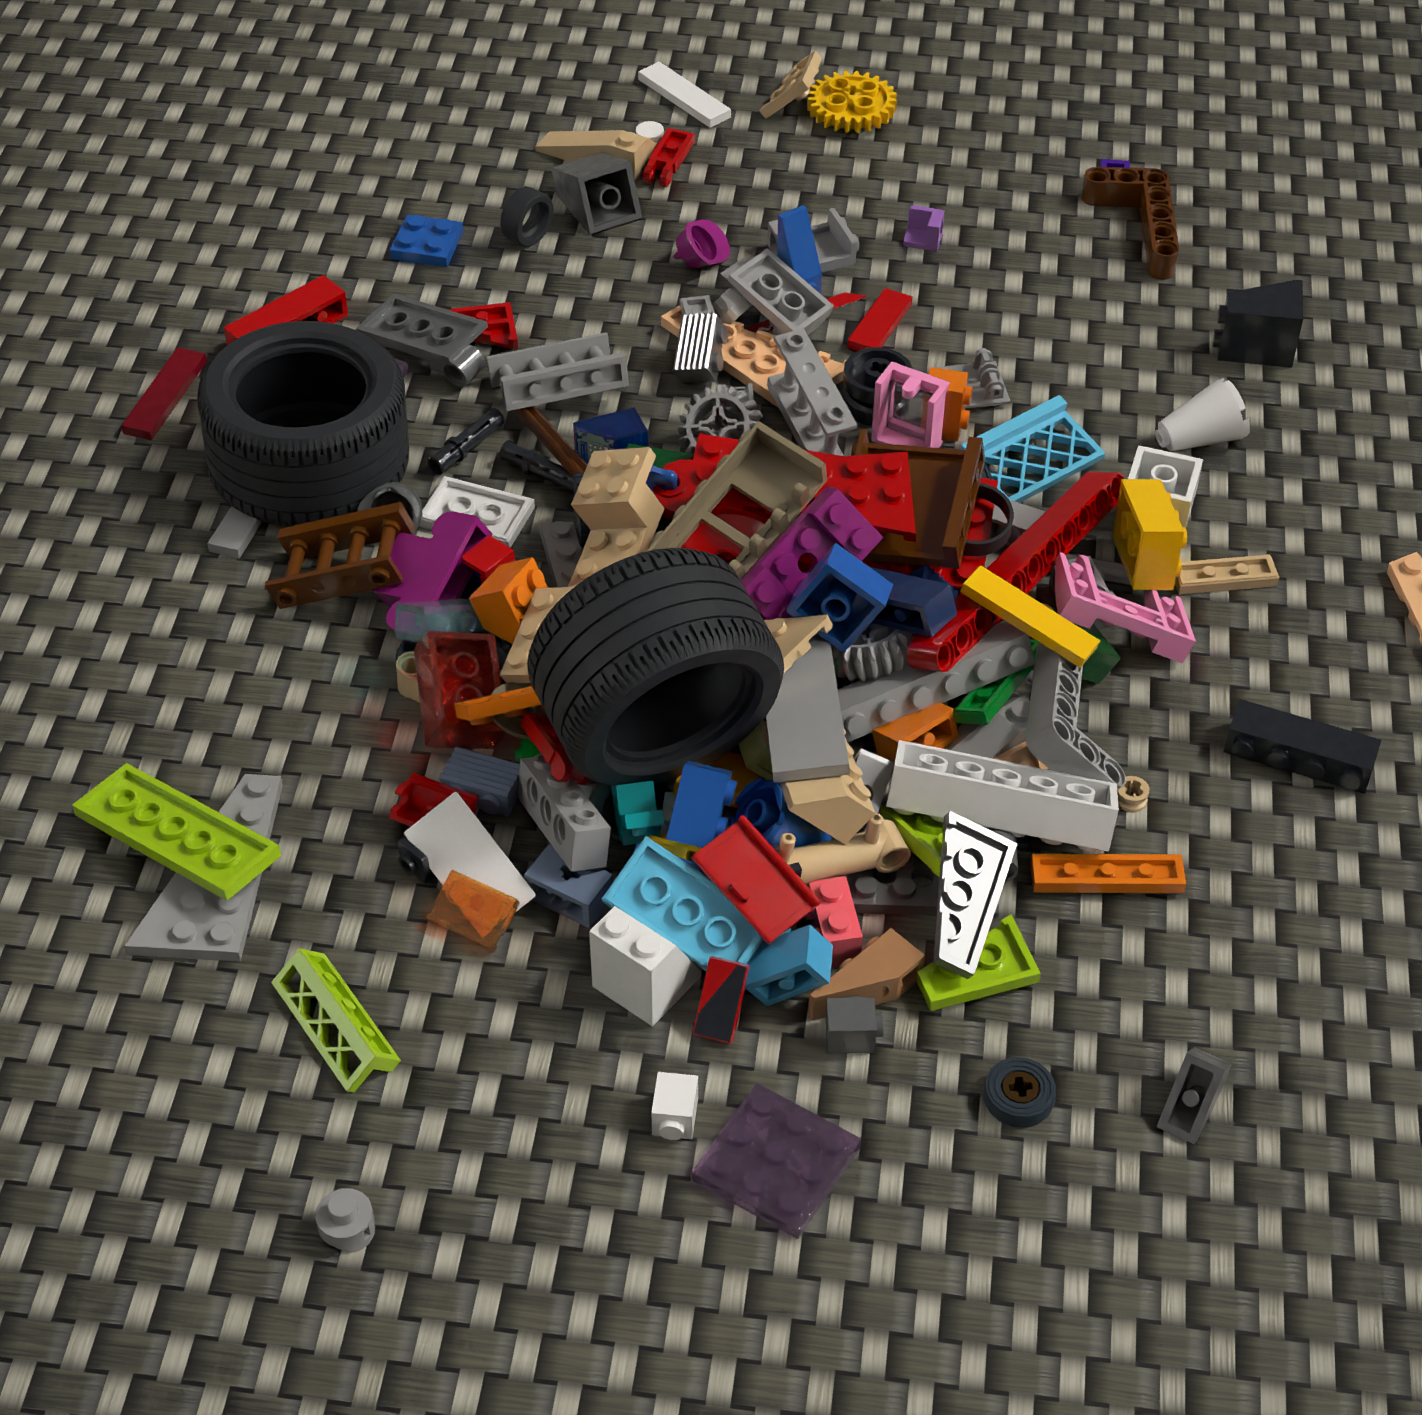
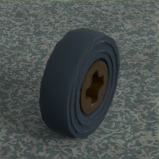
M1012 1057L998 1062L990 1069L984 1081V1102L989 1112L999 1122L1012 1127L1027 1128L1041 1123L1050 1115L1056 1101V1084L1051 1073L1040 1063L1028 1058ZM1018 1085L1023 1091H1027L1026 1096L1019 1097L1018 1092L1013 1091L1014 1088Z

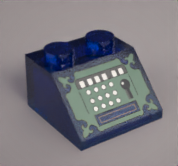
M635 407L573 422L574 448L587 464L593 451L626 449L628 443L649 447L648 430Z

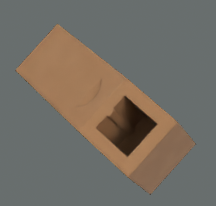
M892 928L880 937H873L860 954L854 959L848 958L840 965L837 972L830 977L829 984L811 990L809 994L808 1017L811 1020L825 1018L827 998H846L849 996L874 997L875 1005L897 1000L917 983V971L924 968L925 954Z

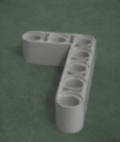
M1039 642L1036 650L1025 736L1028 749L1052 771L1116 783L1118 790L1126 783V776L1121 766L1077 729L1083 665L1081 668Z

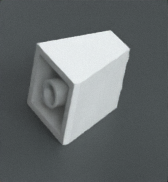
M616 906L589 931L592 987L652 1027L701 977V971L675 944Z

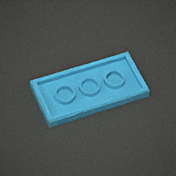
M647 836L602 897V902L613 908L616 906L675 944L695 965L704 971H707L709 957L711 956L748 964L763 942V938L710 878Z

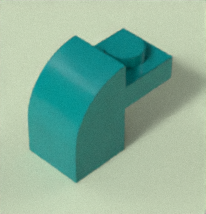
M653 781L612 786L616 825L622 845L641 843L646 836L649 838V835L659 837V826L664 825L663 810H657Z

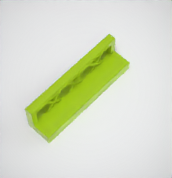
M298 948L271 983L347 1092L355 1093L373 1069L392 1072L401 1060L324 953ZM297 971L301 975L300 993H294L287 984ZM310 998H317L320 1002L317 1020H312L309 1015ZM329 1025H336L339 1029L337 1047H331L328 1043ZM348 1052H355L362 1062L352 1075L347 1070Z

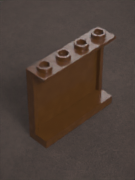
M861 429L858 442H854L852 445L851 456L908 452L916 529V542L904 540L903 535L886 532V535L882 536V540L863 560L960 569L985 464L983 439L980 437H969L966 450L869 443L867 429Z

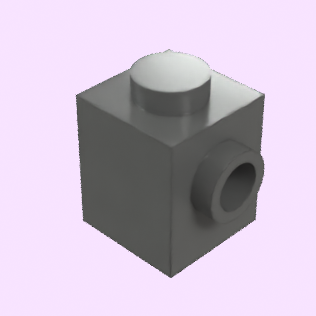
M849 996L846 998H827L825 1018L827 1054L875 1053L876 1037H883V1014L875 1012L874 997Z

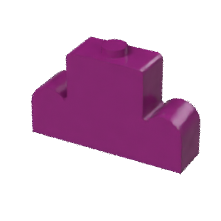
M446 512L434 522L432 527L433 537L431 539L406 533H400L396 537L391 559L403 576V583L372 589V591L390 607L386 615V623L403 640H416L428 650L435 648L474 572L473 569L462 563V555L487 536L493 535L477 516L459 512Z

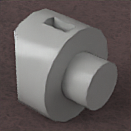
M341 1188L332 1191L321 1199L316 1208L315 1219L318 1232L327 1244L344 1251L358 1252L372 1240L375 1234L373 1209L369 1198L362 1192L353 1188Z

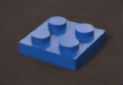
M406 215L390 248V258L392 260L448 267L463 235V222L429 218L420 215Z

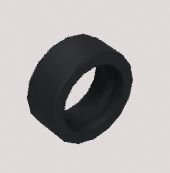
M524 186L517 189L509 197L501 213L500 227L504 236L526 247L539 242L548 231L553 219L554 208L552 200L548 195L532 187ZM531 208V212H530L529 218L527 219V221H526L525 224L523 225V221H524L525 215L527 214V212H528L529 209Z

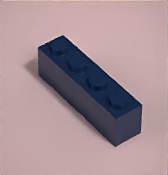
M870 567L893 584L886 606L871 623L932 637L957 615L950 584Z

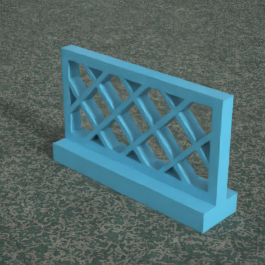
M1060 395L977 436L983 439L986 463L998 466L997 474L990 473L992 479L998 480L997 489L1004 493L1000 489V484L1018 487V493L1010 497L1006 495L1009 500L1021 503L1104 459L1106 453L1065 411L1068 403ZM1063 424L1071 432V435L1053 433V428ZM1033 438L1047 440L1046 448L1029 445V440ZM967 442L961 444L960 450H966ZM1052 442L1069 445V452L1051 450ZM1074 446L1086 448L1091 455L1086 457L1073 454ZM1009 450L1023 453L1022 461L1004 458V454ZM1027 454L1045 457L1044 466L1026 462ZM1050 459L1067 462V467L1064 469L1049 467ZM1003 467L1021 470L1020 478L1002 475ZM1025 471L1042 474L1043 479L1039 482L1025 480Z

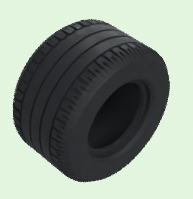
M295 321L266 326L249 332L227 345L210 361L200 378L197 404L209 477L219 495L227 503L250 517L269 524L290 527L357 512L360 502L376 487L388 482L400 483L403 479L409 461L404 378L398 363L390 352L381 344L357 330L338 324L318 321Z
M663 548L642 552L619 560L587 577L566 593L548 612L535 634L527 660L531 686L571 763L585 777L614 787L616 785L653 781L654 785L667 782L681 776L684 764L688 761L707 765L718 759L743 741L766 717L778 696L784 675V660L780 647L733 568L718 556L687 548Z

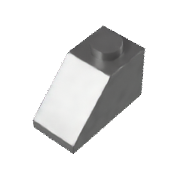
M1196 1047L1188 1051L1157 1127L1195 1144L1218 1100L1232 1063Z

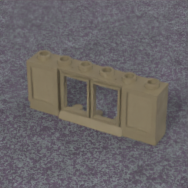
M758 421L751 430H746L741 435L737 447L731 454L721 458L712 476L708 480H703L698 485L694 497L687 505H682L677 509L672 522L664 531L661 530L654 536L647 551L663 548H681L699 525L704 523L743 549L738 557L729 563L741 580L796 520L795 518L827 482L826 463ZM732 487L772 513L766 524L751 539L711 513Z

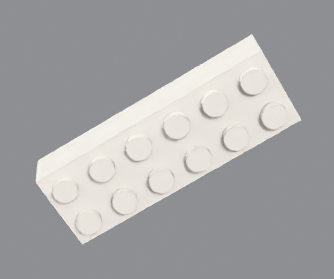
M899 740L886 807H891L894 811L904 815H913L915 812L930 815L932 819L939 822H944V816L951 811L982 827L1007 831L1015 837L1029 835L1039 837L1043 842L1052 845H1060L1064 842L1077 845L1078 848L1087 852H1098L1099 850L1109 852L1119 811L1116 783Z

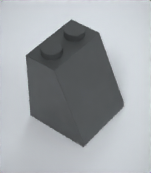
M600 152L551 168L557 196L588 234L642 218L631 162L629 160Z

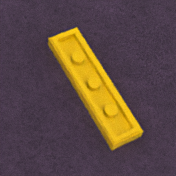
M981 565L963 583L960 590L962 594L1080 668L1100 643V640Z

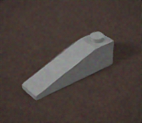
M1024 695L1012 696L988 725L962 723L958 727L959 736L943 749L994 758L1026 741L1030 701Z

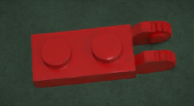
M668 128L649 157V162L643 172L644 183L651 184L655 178L656 170H660L662 173L660 174L659 185L667 187L672 181L673 173L677 172L694 145L695 133Z
M524 713L520 725L530 737V741L536 745L544 756V760L551 765V774L556 778L555 780L565 783L572 778L579 785L589 784L591 779L582 775L571 763L548 716Z

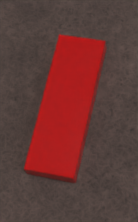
M885 288L848 338L847 348L854 351L872 347L882 348L911 307L913 296Z

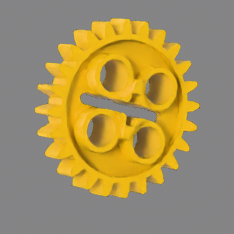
M847 70L844 71L843 75L833 72L832 78L824 75L823 81L817 79L815 85L810 86V93L807 95V111H810V117H816V123L824 122V128L834 126V131L844 128L845 133H848L850 129L860 133V129L864 128L866 131L871 132V126L880 129L881 123L888 124L889 118H894V112H896L897 93L893 92V86H887V80L879 82V76L870 78L868 72L863 76L859 75L858 71H855L853 75H850Z

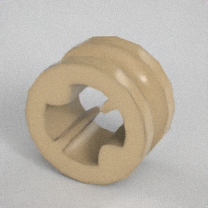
M1127 776L1125 785L1117 790L1118 807L1132 813L1143 810L1147 805L1149 796L1147 782L1137 776Z

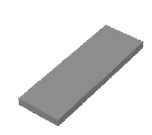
M817 633L809 640L812 648L802 657L795 660L792 666L784 673L778 696L766 715L774 783L850 774L831 644Z

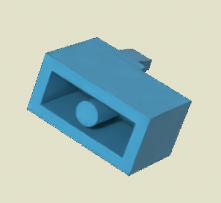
M811 925L792 932L791 928L788 929L770 946L763 940L747 964L750 965L745 989L764 1005L770 1006L830 983L833 945Z

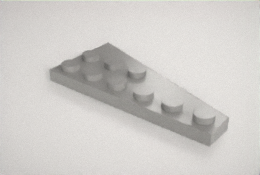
M245 774L221 807L219 813L270 840L283 787L281 776ZM262 872L228 901L182 875L175 873L124 945L126 954L132 956L241 962Z

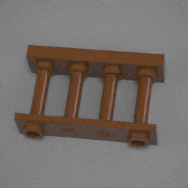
M398 502L279 529L277 539L290 557L286 574L283 578L266 581L264 586L277 606L283 609L403 583L404 578L391 559L394 539H396L398 534L406 533L413 535L415 525L402 503ZM380 542L377 557L361 560L365 545ZM349 549L346 564L330 567L334 552ZM318 556L315 571L300 574L303 559Z

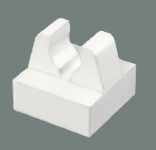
M730 288L713 303L714 308L720 315V320L728 324L735 321L752 305L744 296L741 297Z

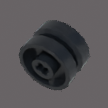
M879 347L861 349L850 355L844 364L842 398L855 421L872 426L875 382L891 361L913 369L909 359L897 351ZM896 383L893 417L903 419L909 411L910 399L902 396V385Z

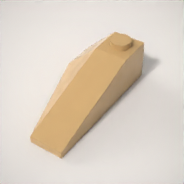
M623 130L548 132L535 147L537 152L570 162L600 152L629 160L634 181H636L644 172L649 162V157L656 148L657 143L647 137Z

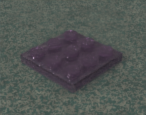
M756 1083L693 1169L692 1181L799 1239L861 1148L862 1139Z

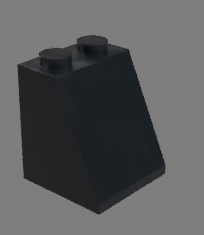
M1292 280L1228 292L1225 305H1219L1217 323L1221 324L1220 329H1215L1212 347L1218 348L1217 360L1292 368L1303 323V280Z

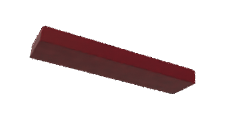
M177 347L121 425L123 434L153 440L206 364V354Z

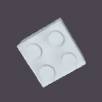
M1138 445L1128 479H1161L1166 492H1169L1171 495V503L1174 509L1178 510L1179 521L1182 527L1186 528L1198 487L1203 459Z

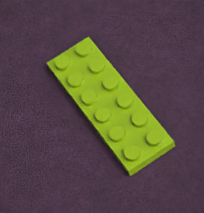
M128 763L124 764L72 804L75 816L226 901L282 856L277 843Z

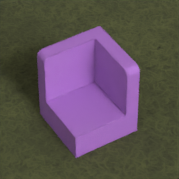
M911 205L908 228L903 245L938 251L943 235L945 210Z

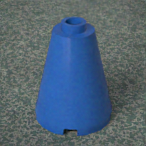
M764 778L754 780L740 792L734 802L739 805L735 817L730 815L728 820L729 828L738 821L741 815H744L770 845L779 844L781 835L784 833H791L795 836L794 848L831 840L829 834L789 811L780 783H774L773 780H766Z

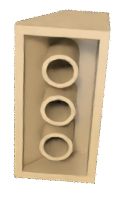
M765 721L760 726L770 755L767 721ZM845 738L850 774L779 783L789 811L846 845L875 814V810L869 798L871 793L861 778L863 773L853 758L854 751Z

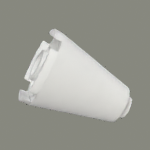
M1220 378L1158 422V430L1155 431V435L1162 448L1166 447L1169 451H1177L1245 438L1250 433L1249 418L1243 421L1240 411L1246 409L1238 390L1229 380L1224 382V378Z

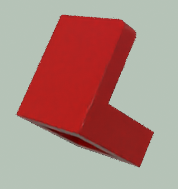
M490 535L462 555V563L480 573L482 583L499 565L515 561L514 550Z

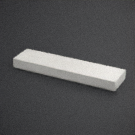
M661 62L638 71V80L709 128L731 118V109Z

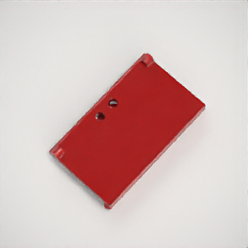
M741 815L735 824L691 857L769 946L821 904L819 898L744 815Z

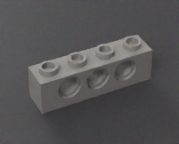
M542 754L530 758H521L517 798L569 870L579 871L606 867L611 827L572 778L565 783L557 782L556 778L551 774V765L544 760Z

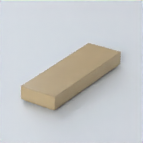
M1270 554L1181 562V574L1175 578V585L1179 595L1278 586L1279 575Z

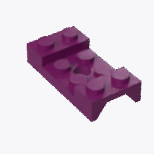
M827 486L741 578V582L757 610L766 620L794 618L786 612L794 591L835 543L862 561L883 537L838 488ZM809 553L812 557V566L808 571L801 572L798 568V560L802 554Z

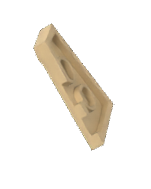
M816 50L793 66L781 83L783 85L769 97L771 101L761 107L759 111L765 119L794 99L800 101L810 93L809 88L815 82L814 77L819 72L818 67L822 60Z

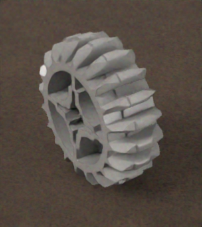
M718 385L715 394L712 393L710 388H705L704 398L694 394L693 398L697 403L694 406L686 403L684 407L689 414L679 415V420L686 424L677 428V432L684 436L679 440V444L686 448L684 453L693 454L694 457L699 433L734 439L741 437L746 430H751L763 415L760 410H755L757 404L753 399L748 400L746 392L742 391L737 394L736 388L730 386L725 393L723 386ZM726 407H732L741 411L745 422L729 419ZM712 411L710 418L701 421L707 413ZM722 422L725 424L726 427L721 428ZM721 428V433L718 435L715 430H720Z
M870 623L845 653L831 644L835 674L838 678L847 677L851 681L856 678H861L862 681H865L867 678L874 677L877 679L878 676L882 675L890 676L892 671H900L903 669V665L909 664L907 649L916 634Z

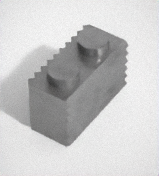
M684 314L682 316L673 372L681 383L717 381L718 371L723 369L722 344H725L728 339L727 327L723 325L717 314H689L688 316Z

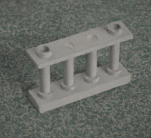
M802 328L774 336V342L783 356L786 366L784 373L768 377L767 387L799 447L804 450L844 456L837 444L838 436L841 433L857 429V423L805 329Z
M606 332L486 357L490 385L492 388L501 386L504 407L507 411L629 386L626 356L623 352L610 355L609 339Z

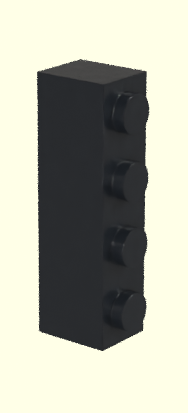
M1239 699L1223 752L1365 794L1382 740Z

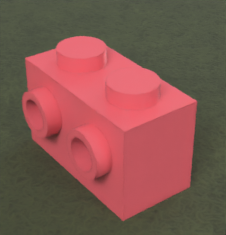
M846 876L816 880L808 883V887L819 898L821 904L807 914L805 920H810L812 927L833 945L831 969L839 968L848 958L854 959L862 952L863 935Z

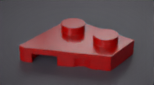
M510 302L450 309V311L487 322L488 327L474 342L518 349V338Z

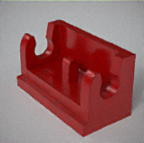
M412 773L410 778L401 783L395 790V794L402 797L399 803L390 809L389 819L412 826L454 792L460 795L475 815L478 796Z

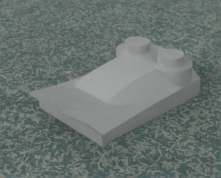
M768 248L755 257L740 259L720 273L774 324L773 332L776 336L802 328L809 335L825 321L834 307L833 304Z

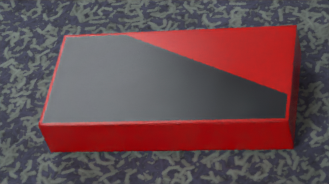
M715 956L709 957L693 1030L694 1035L729 1044L733 1042L750 965Z

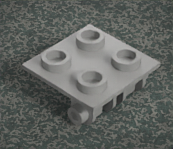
M985 348L976 351L974 363L935 367L968 373L967 386H972L973 389L970 405H965V409L1011 403L997 363L993 361L992 353Z

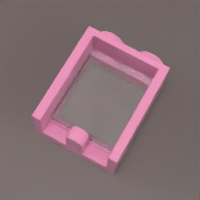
M891 361L875 382L871 441L880 444L939 448L943 443L941 437L945 396L950 382Z

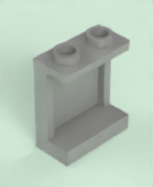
M835 208L828 209L827 222L811 226L822 272L855 265L856 252L859 251L858 238L847 227L845 218L840 217ZM778 220L768 222V247L776 256Z

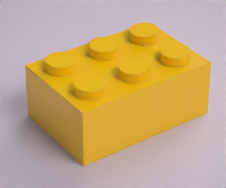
M1121 479L1112 538L1124 564L1133 590H1173L1175 578L1181 574L1180 552L1181 548H1185L1187 544V530L1185 527H1182L1179 521V513L1171 503V495L1169 492H1166L1161 479Z

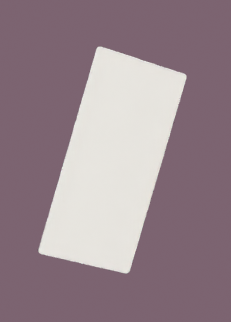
M457 792L452 793L404 832L408 840L427 855L429 868L481 937L487 936L536 896L535 892Z

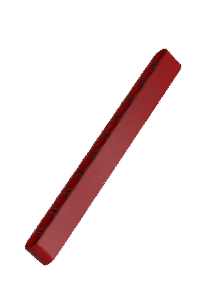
M1087 472L986 569L1027 594L1056 565V558L1060 552L1067 555L1117 505L1121 479H1124V476L1117 472ZM960 593L954 599L957 615L934 636L928 637L917 634L909 643L907 649L909 666L912 669L948 672L1002 618Z

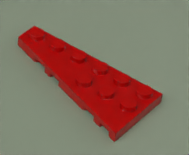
M908 452L818 458L826 463L827 482L796 519L828 486L838 488L881 536H885L886 532L903 535L904 540L916 542ZM717 465L701 466V482L708 480L716 471ZM733 487L717 504L742 510L748 506L765 509ZM765 509V514L772 515L770 511Z

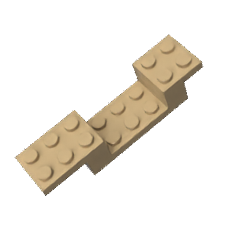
M650 447L593 451L571 503L574 510L590 528V534L568 587L535 589L500 673V676L506 683H530L527 660L531 644L543 619L566 593L597 571L629 556L646 552L649 549L665 509L645 483L656 457Z

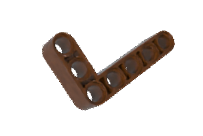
M1091 167L1087 169L1084 175L1082 201L1090 206L1140 207L1148 272L1156 279L1167 280L1172 278L1175 274L1179 243L1168 174L1156 168Z

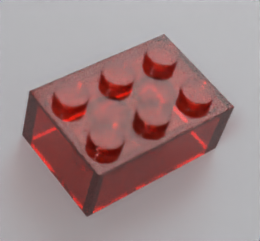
M427 631L414 649L425 747L494 749L507 732L502 730L494 721L481 725H471L470 721L457 718L454 703L489 696L496 688L502 685L495 634Z

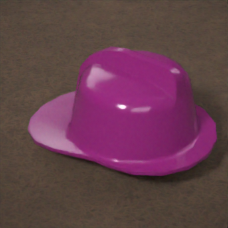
M702 219L685 225V230L676 238L678 251L673 257L674 259H682L690 268L699 269L727 260L730 254V246L727 237L715 223Z

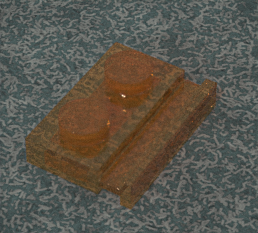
M451 870L434 902L436 904L431 914L428 913L426 919L495 952L497 949L496 944L499 938L504 935L520 902L510 895L455 870Z

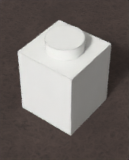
M666 1072L657 1073L651 1113L652 1135L662 1136L669 1140H678L680 1138L693 1139L698 1103V1076Z

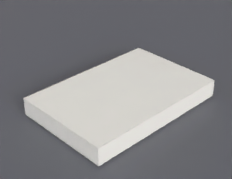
M444 476L423 508V515L418 527L432 530L436 519L446 512L474 515L493 533V538L511 548L534 510L535 503L532 498Z

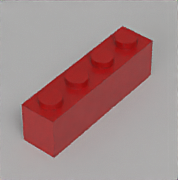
M322 275L225 326L226 343L229 345L249 332L279 323L318 321L334 324L349 316L346 293L330 279Z

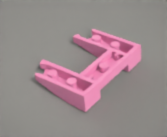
M1061 552L1056 558L1055 596L1059 615L1072 623L1088 629L1091 628L1096 618H1098L1100 622L1107 626H1120L1128 629L1133 635L1140 638H1146L1147 636L1153 653L1180 663L1184 662L1196 640L1180 597L1176 596L1174 601L1168 597L1160 599L1157 590H1144L1145 607L1099 590L1087 556L1079 555L1075 561L1076 563L1072 562L1071 565H1068L1066 555Z

